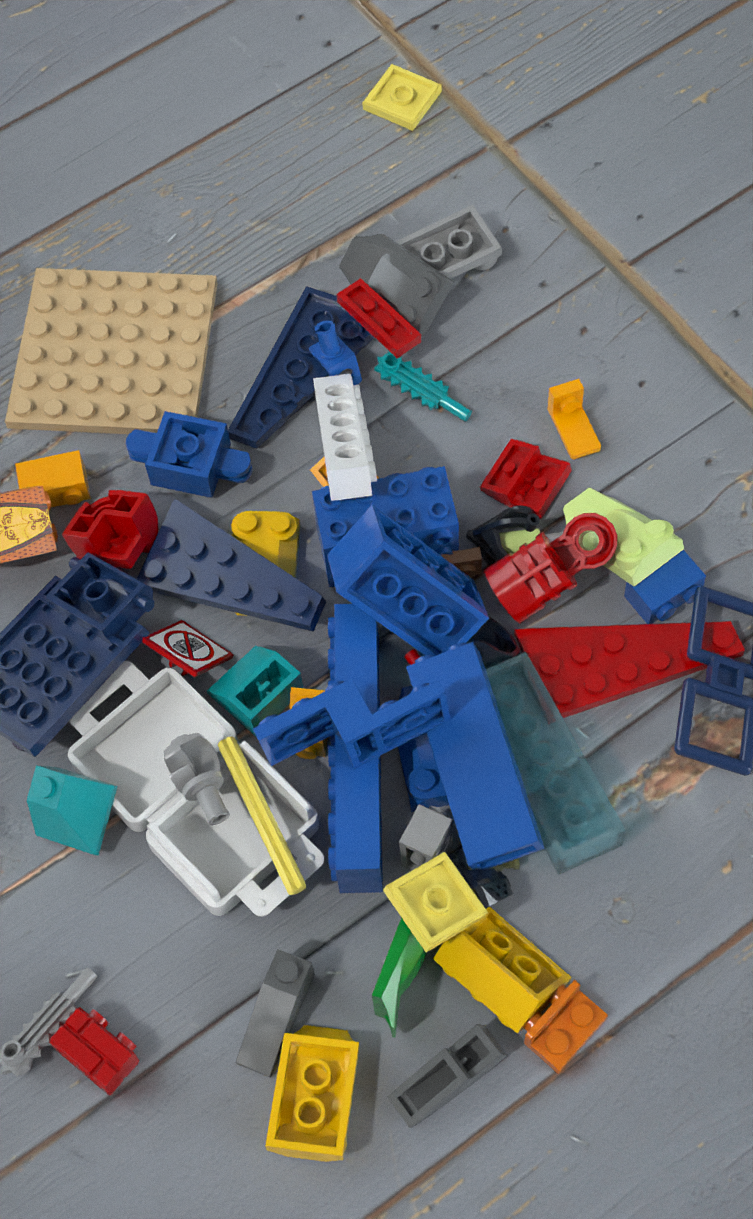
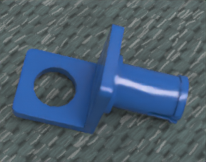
M327 320L318 323L315 326V333L319 342L309 347L310 353L327 370L328 376H336L345 369H352L353 385L359 384L362 381L355 353L337 336L335 324L332 321Z

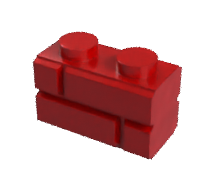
M81 1007L76 1008L65 1021V1024L50 1038L49 1043L58 1053L110 1096L139 1063L140 1060L133 1052L137 1046L122 1032H119L116 1037L106 1029L109 1022L94 1009L88 1014Z

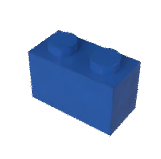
M682 550L636 586L626 582L624 597L647 624H653L657 620L662 622L671 617L677 607L685 602L687 604L694 602L695 590L699 586H704L706 575L690 556Z

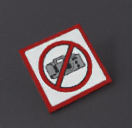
M183 620L149 634L147 637H143L142 640L144 644L168 659L170 668L178 666L183 669L182 676L189 673L193 677H197L231 660L234 656L233 653Z

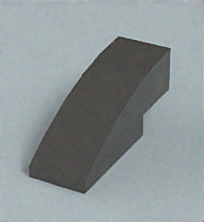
M476 1024L451 1047L442 1049L387 1097L409 1128H413L470 1087L508 1055L485 1025Z

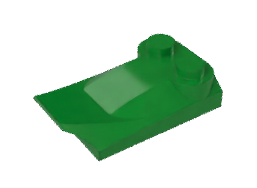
M402 917L372 993L375 1015L386 1020L393 1038H396L401 995L416 977L427 955Z

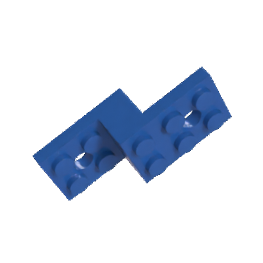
M351 678L345 682L337 681L332 683L325 689V692L312 699L304 698L299 700L292 706V709L280 715L274 714L264 718L259 723V726L253 728V731L271 766L336 734L355 769L450 720L451 717L446 694L439 680L431 684L423 683L418 685L410 692V695L398 701H387L377 709V712L372 714Z

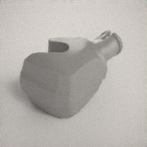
M199 733L184 734L176 737L164 750V761L171 773L169 775L171 781L178 791L184 795L186 800L199 801L209 825L213 826L224 822L229 818L230 813L217 791L223 785L224 779L220 772L219 759L212 744Z

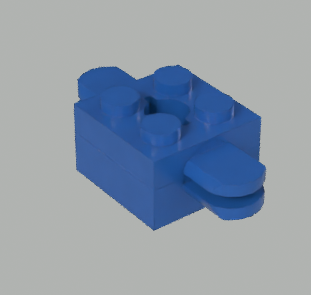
M165 411L157 433L135 429L126 438V447L130 459L145 463L152 486L213 498L219 479L244 483L252 475L249 453L230 448L231 442L226 423Z

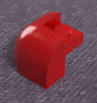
M109 490L107 497L100 498L91 505L85 502L78 509L62 533V536L70 549L80 559L88 552L114 567L131 569L142 552L149 553L159 530L158 516L147 493Z

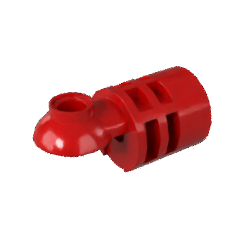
M583 513L574 517L566 525L563 534L552 542L541 532L536 535L535 540L531 543L521 545L516 553L512 554L510 552L484 570L485 576L506 611L516 622L521 623L543 609L547 601L551 599L555 601L561 597V592L566 589L571 591L577 587V582L574 578L575 574L583 569H595L605 565L613 557L617 548V533L613 524L606 517L597 513ZM588 532H595L599 538L598 546L594 550L588 551L583 546V537Z

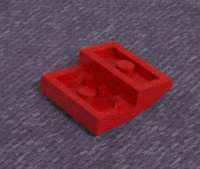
M511 438L480 485V489L488 496L511 508L514 506L530 507L541 520L572 469L569 462L542 455L539 446Z

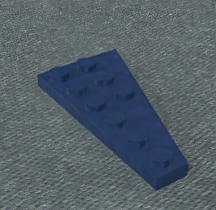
M175 498L137 577L138 580L150 586L154 593L314 632L326 604V600L321 594Z

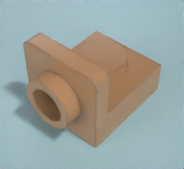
M480 547L453 551L451 555H441L470 578L481 574L482 557Z

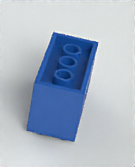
M373 505L369 507L327 554L336 592L424 655L436 656L447 652L448 648L454 644L466 643L489 619L475 581Z

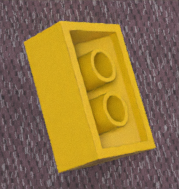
M488 907L486 908L488 914L483 919L443 942L433 960L443 968L448 976L455 978L462 984L475 1000L483 1003L497 1015L503 1025L511 1028L518 1034L536 1012L542 1013L550 1004L549 999L562 984L566 986L572 977L497 912Z

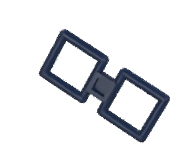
M699 586L696 588L694 595L687 656L690 660L707 665L705 682L693 678H686L683 681L674 751L677 755L747 776L751 774L753 769V698L743 695L742 691L744 677L753 680V645L751 662L747 664L702 649L708 602L752 617L753 602L705 586ZM696 694L745 710L739 759L689 744Z

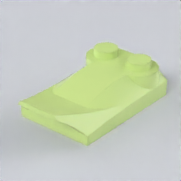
M592 488L586 489L563 508L566 525L574 517L583 513H597L606 517L613 524L617 533V548L613 557L603 566L632 586H636L684 550L683 539L674 534L673 526L665 520H651L624 503ZM588 532L583 537V546L586 550L591 551L598 546L599 538L595 532Z

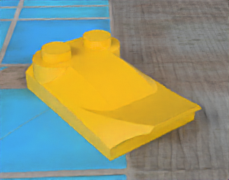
M244 511L237 514L231 524L232 536L296 578L300 535L299 518L289 513L278 511ZM236 613L237 616H247V615H243V614Z
M304 1025L293 1034L284 1033L265 1144L266 1150L286 1157L315 1161L343 1160L344 1151L347 1146L346 1137L359 1052V1042L353 1041L348 1030Z

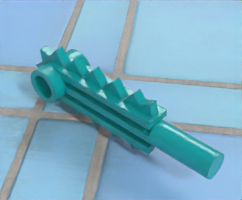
M389 351L383 357H377L378 365L374 367V371L381 374V380L391 382V387L399 385L401 393L410 392L411 400L421 399L422 406L428 405L430 410L433 408L437 410L441 406L464 422L470 418L472 411L448 396L449 386L443 385L442 380L433 381L432 374H422V367L413 368L412 360L404 362L402 361V356L397 359Z

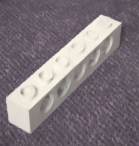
M351 373L313 378L331 501L372 496L371 482H377L360 386L359 384L353 385Z

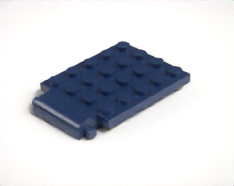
M88 552L82 559L73 557L69 562L71 570L64 578L61 579L55 575L0 632V734L33 757H36L142 643L143 637H147L150 634L144 626L136 621L145 612H150L154 608L152 588Z

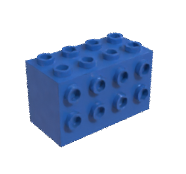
M445 466L438 468L425 467L416 472L405 474L393 473L384 478H379L377 482H371L372 496L331 501L329 486L312 491L317 532L329 588L335 587L327 554L371 505L382 511L439 555H451L453 551L459 550V522Z

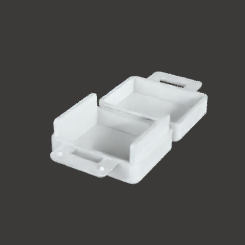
M124 661L69 720L71 725L83 736L68 751V758L73 769L78 774L118 786L112 810L131 830L135 832L147 830L146 840L151 851L211 914L215 916L225 915L242 900L255 915L260 917L267 916L289 894L280 876L264 890L258 886L276 867L218 747V743L221 740L230 736L235 737L238 742L235 729L174 669H162L149 680L133 663ZM125 685L133 694L103 720L98 722L90 713L120 687ZM199 733L212 744L219 759L220 772L224 779L223 785L217 791L230 813L229 818L224 822L213 826L209 825L199 801L186 800L184 795L178 791L169 777L171 773L164 761V750L178 736ZM243 741L239 745L291 854L297 858L295 862L306 881L324 862L323 853L309 840L319 829L318 813L259 752L246 741Z

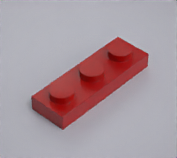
M361 278L337 293V302L397 359L421 343V334Z

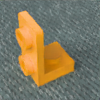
M579 378L549 388L547 410L572 460L601 450V444L582 407L584 387Z

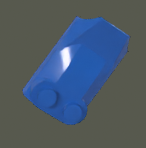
M403 687L398 700L410 695L413 687ZM427 732L398 746L411 812H415L419 804L426 808L449 805Z

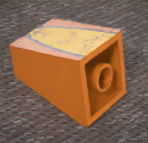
M43 485L0 493V563L57 551L55 543L58 541V534L55 525L50 521L48 511L51 509V501L48 493L44 491Z

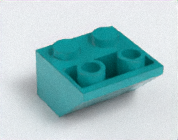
M255 645L207 690V694L256 736L253 728L259 726V723L264 718L274 714L279 715L290 704L291 687H304L301 673L278 652Z

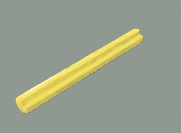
M230 736L221 740L218 743L221 755L288 894L295 895L302 892L306 888L305 880L236 738Z

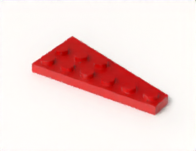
M731 621L705 622L702 649L732 659L744 655L745 649ZM691 623L526 628L514 630V636L552 722L707 669V665L690 660L687 656Z

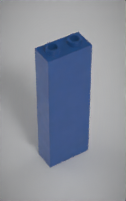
M461 642L454 644L448 648L447 652L436 656H422L415 660V664L406 666L413 689L420 684H431L439 680L446 694L451 719L427 731V735L468 866L472 870L489 869L545 849L481 654L474 643L467 644Z

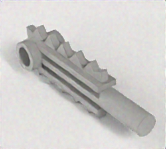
M86 968L62 996L58 992L55 995L51 994L49 1001H43L41 1011L33 1013V1020L30 1023L23 1024V1031L19 1035H13V1040L6 1042L0 1050V1065L2 1066L1 1073L3 1075L13 1073L18 1077V1075H24L30 1071L33 1059L41 1057V1050L44 1046L51 1045L49 1043L50 1038L76 1010L74 1003L96 980L97 975L91 969Z

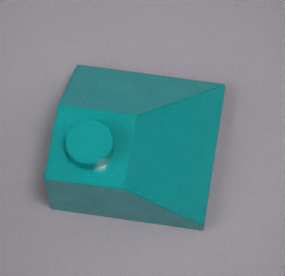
M36 765L27 796V804L36 836L93 855H99L118 786L59 767Z

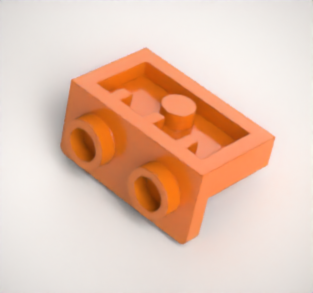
M576 980L568 987L564 984L558 987L549 999L552 1005L543 1015L539 1011L536 1012L524 1027L527 1031L524 1044L558 1074L608 1018L607 1013L580 991V984Z

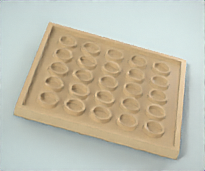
M36 268L5 418L7 428L129 434L133 430L138 429L157 433L165 411L198 417L217 290L216 276Z

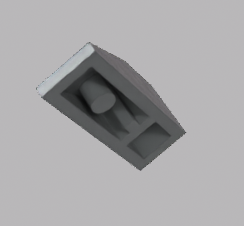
M277 949L262 983L236 1059V1064L271 1078L281 1055L284 1033L291 1032L314 979L315 973L312 962Z

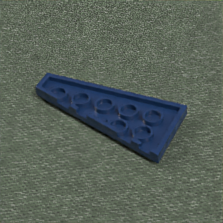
M308 286L305 287L228 429L231 440L258 449L315 395L313 378L328 377L327 370L309 351L310 346L319 342L315 333V326L318 323L327 320L332 321L335 324L337 336L355 355L375 338L337 302V296Z

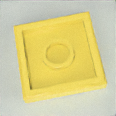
M391 64L362 102L363 110L413 131L442 92V85Z
M446 852L389 883L383 890L426 953L480 921L488 914Z

